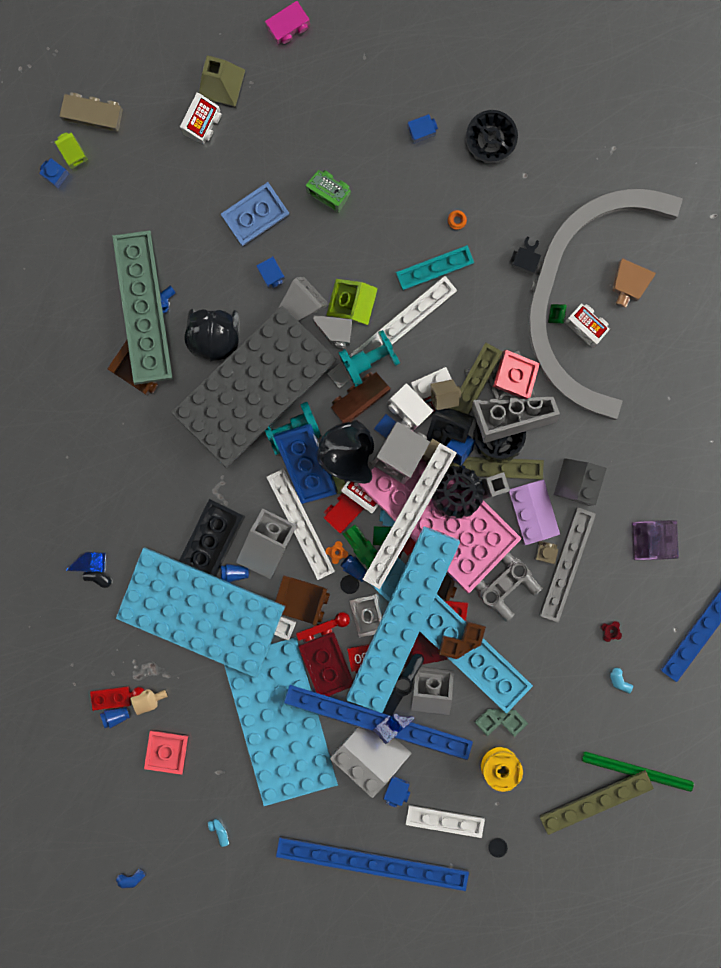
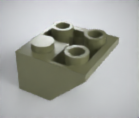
M207 55L201 76L199 94L210 101L236 107L245 69L226 60Z

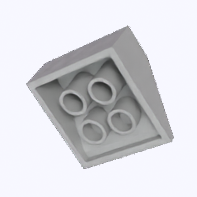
M357 727L330 756V759L370 797L374 798L412 753L395 738Z

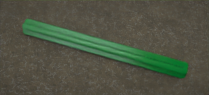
M584 752L582 756V761L628 775H635L646 770L650 781L691 792L694 787V782L647 768L589 752Z

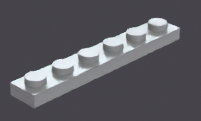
M577 507L540 613L541 617L559 623L596 515L595 513Z

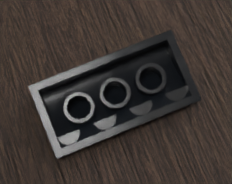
M209 499L179 562L216 577L245 516Z

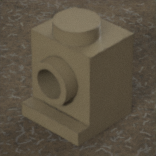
M538 541L534 559L555 564L558 554L557 545Z

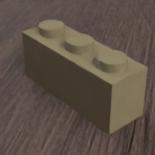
M70 93V95L64 94L60 118L62 121L118 132L123 109L119 106V103L114 101L104 103L95 97L85 99L81 98L80 94Z

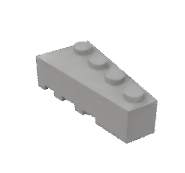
M554 397L510 398V400L490 399V401L473 400L472 410L484 443L556 423L560 415Z

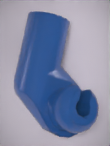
M171 285L160 293L163 313H166L169 309V298L176 293Z
M138 869L132 877H126L123 874L119 875L116 878V882L120 888H134L146 875L141 869Z

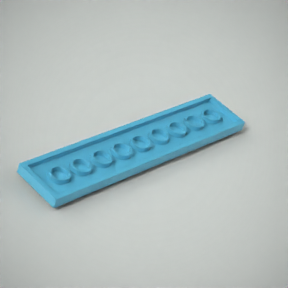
M423 526L348 692L347 701L383 713L460 544L459 539Z
M399 558L396 559L380 589L371 585L388 602H390L406 566ZM436 594L420 632L439 649L443 635L462 639L466 621ZM485 639L482 640L481 646L469 651L459 659L447 657L506 714L533 687Z

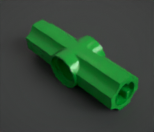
M355 524L345 531L343 536L352 546L353 552L361 563L365 564L369 569L378 552Z

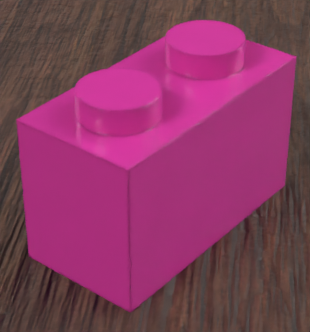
M295 1L267 19L265 24L279 45L281 43H288L296 33L299 32L301 34L309 28L310 19L299 2Z

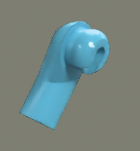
M614 668L610 675L613 686L630 694L633 685L624 681L623 671L620 668Z
M217 819L209 821V831L216 830L220 846H227L229 840L221 822Z

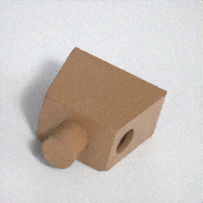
M622 258L618 265L612 291L619 294L616 304L626 308L630 299L638 301L656 273Z

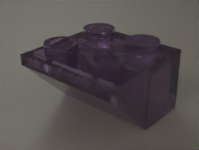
M677 520L632 522L634 560L679 558Z

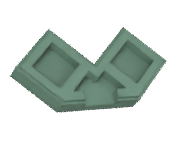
M487 709L474 721L486 736L490 735L501 723L514 737L528 725L515 709H511L507 714L502 709Z

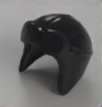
M191 309L188 313L184 336L185 344L189 351L198 358L210 362L229 357L236 350L239 342V314L236 310L231 315L222 310L207 311L202 309L194 312Z
M358 420L341 423L332 427L323 435L317 450L319 465L326 472L339 479L362 484L371 482L372 472L368 466L369 455L374 451V441L370 435L371 432Z

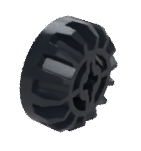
M486 110L477 114L469 123L466 132L469 152L474 155V158L487 164L500 163L502 160L507 159L514 151L518 141L516 124L510 116L498 110ZM499 130L502 131V133H503V135H504V140L501 138V134H500V131H499ZM492 134L495 135L494 139H492L491 141L488 140L489 136H491ZM478 135L483 137V148L478 143ZM487 147H488V148L496 147V148L499 149L498 151H495V152H487V151H485V149H486Z
M476 423L474 445L477 447V452L483 454L486 460H496L497 463H501L504 460L509 462L513 457L520 454L525 444L526 431L511 435L512 441H508V436L501 438L499 443H497L498 439L490 441L493 446V450H491L483 442ZM506 444L511 445L506 451L499 452L500 448H503Z
M463 465L450 466L431 498L433 505L442 515L448 518L462 519L470 516L483 502L485 489H483L481 484L482 479L477 477L473 469L469 470ZM458 477L467 479L471 484L466 485L464 482L459 481ZM455 478L456 483L447 490L449 481ZM456 489L463 491L460 495L459 493H452ZM473 491L470 500L465 502L464 498Z

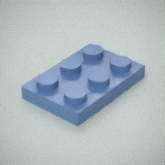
M268 182L221 213V216L242 247L290 215Z

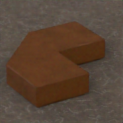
M466 621L462 639L443 635L438 654L459 659L469 651L481 646L486 626Z

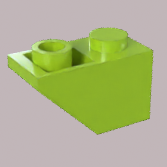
M66 132L58 136L55 144L71 169L88 160L72 132L69 134Z

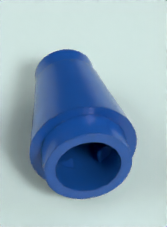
M350 554L340 566L344 572L363 582L367 570L356 556L353 557Z
M225 564V566L220 568L221 579L227 582L249 577L248 568L244 566Z
M126 707L105 710L104 713L100 714L104 728L109 727L110 729L130 718Z

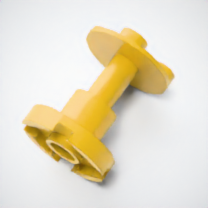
M496 747L488 750L482 758V774L488 785L494 790L501 792L510 791L522 780V765L515 754L509 749Z

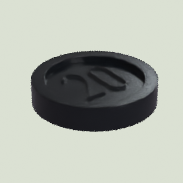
M346 575L342 578L340 587L344 593L353 594L359 588V580L351 575Z
M494 838L490 841L488 849L492 856L500 858L507 853L508 846L502 838Z

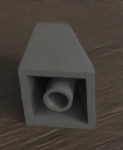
M564 458L554 495L589 506L596 505L607 468L589 462Z

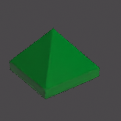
M551 304L548 323L564 324L567 305Z

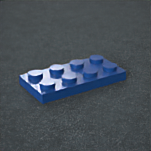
M311 424L274 435L301 504L337 494L338 490L332 475L322 469L318 463L317 450L319 443Z

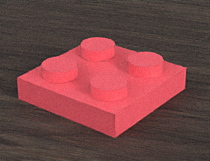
M504 350L493 387L522 399L530 398L540 363Z
M150 730L144 769L182 775L188 736Z

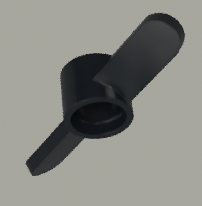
M422 654L413 655L405 671L399 675L397 680H407L410 683V687L406 690H400L395 684L383 714L392 716L403 696L410 694L412 691L413 679L424 662Z

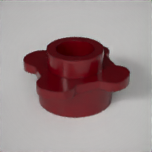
M614 621L611 624H602L601 629L604 631L603 639L606 642L622 638V633H620L619 629L620 623Z

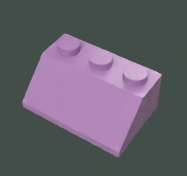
M544 479L508 491L523 545L560 535Z

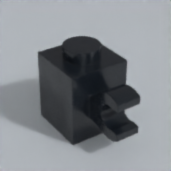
M527 236L524 240V247L526 249L519 247L518 251L514 250L510 261L513 262L512 268L533 275L541 257L540 254L534 252L539 245V241L536 240L535 245L530 246L528 244L529 237Z

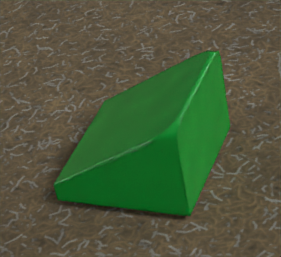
M374 526L373 545L382 546L392 527Z

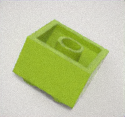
M336 279L326 316L352 319V323L368 325L378 288L363 282Z

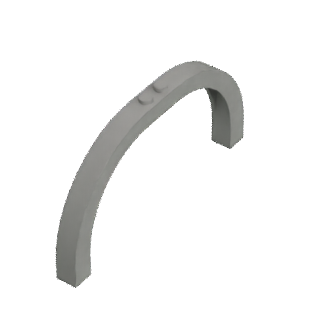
M627 189L602 195L580 207L562 224L553 237L543 262L539 261L536 270L539 276L537 280L534 279L531 291H534L529 310L531 347L536 361L540 363L539 368L549 383L564 398L583 410L616 420L618 419L623 400L591 391L576 382L561 367L550 347L546 330V310L563 252L572 237L586 224L598 217L617 211L636 210L675 220L678 217L683 198L645 189Z

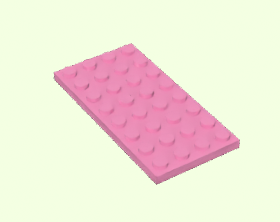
M421 459L411 478L405 484L374 467L371 470V482L366 484L358 483V485L396 521L427 465ZM455 478L449 481L447 490L456 483ZM456 489L452 493L455 492L460 495L463 491ZM473 491L464 498L465 502L470 500ZM431 499L410 535L417 542L423 526L460 540L447 574L467 593H470L522 539L485 501L470 516L462 519H452L442 515L435 508Z

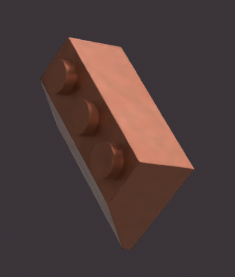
M377 372L374 374L368 373L362 378L364 381L362 384L356 387L355 385L351 386L347 390L348 394L342 398L340 395L332 401L333 406L331 409L342 423L353 421L390 392L391 388Z

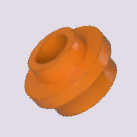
M456 210L449 214L448 224L452 229L459 230L466 225L467 217L462 211ZM459 217L461 222L456 224L454 218Z

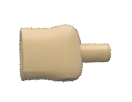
M145 690L140 695L130 699L136 714L140 715L154 710L158 705L157 701L168 696L165 690L155 694L152 690Z

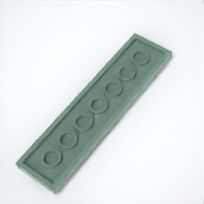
M151 231L112 235L134 385L171 380L172 372Z

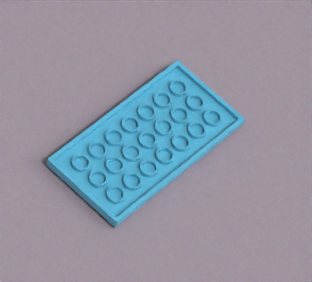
M144 547L116 619L257 678L285 606Z
M297 637L270 644L257 678L224 665L264 806L338 785L319 715L284 704L289 685L312 691L303 658L298 648Z

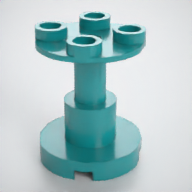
M383 330L378 332L383 345L366 354L364 351H361L349 357L345 349L338 352L355 387L362 384L359 374L372 368L371 364L389 355L394 366L400 364L396 353L393 351V346Z
M308 402L300 404L304 413L290 418L291 423L271 430L269 426L265 430L275 455L280 454L274 439L276 433L311 424L316 438L322 436Z

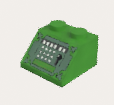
M318 170L306 184V192L339 213L351 194L350 186L341 180L339 182L332 179L334 176L329 172Z

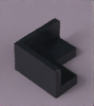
M451 408L435 410L426 436L427 440L431 441L434 439L445 445L446 438L448 437L465 443L474 416Z

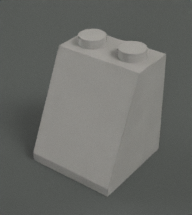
M396 422L371 465L405 484L411 478L430 441L427 440L424 434L415 433L410 430L411 427L406 423Z
M262 509L246 538L236 563L271 579L297 525Z

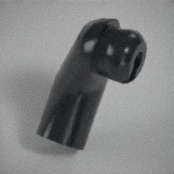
M102 572L83 573L84 581H93L102 588H108L112 584L111 577L106 576Z

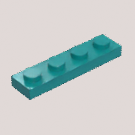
M468 245L398 271L396 275L404 291L474 264V260Z

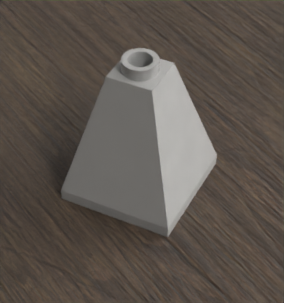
M297 277L292 281L279 308L283 306L294 318L301 321L326 308L329 303L304 277Z

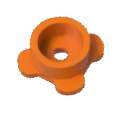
M340 541L335 542L334 546L326 549V554L330 555L333 564H338L339 560L348 557V551L344 550L343 544Z

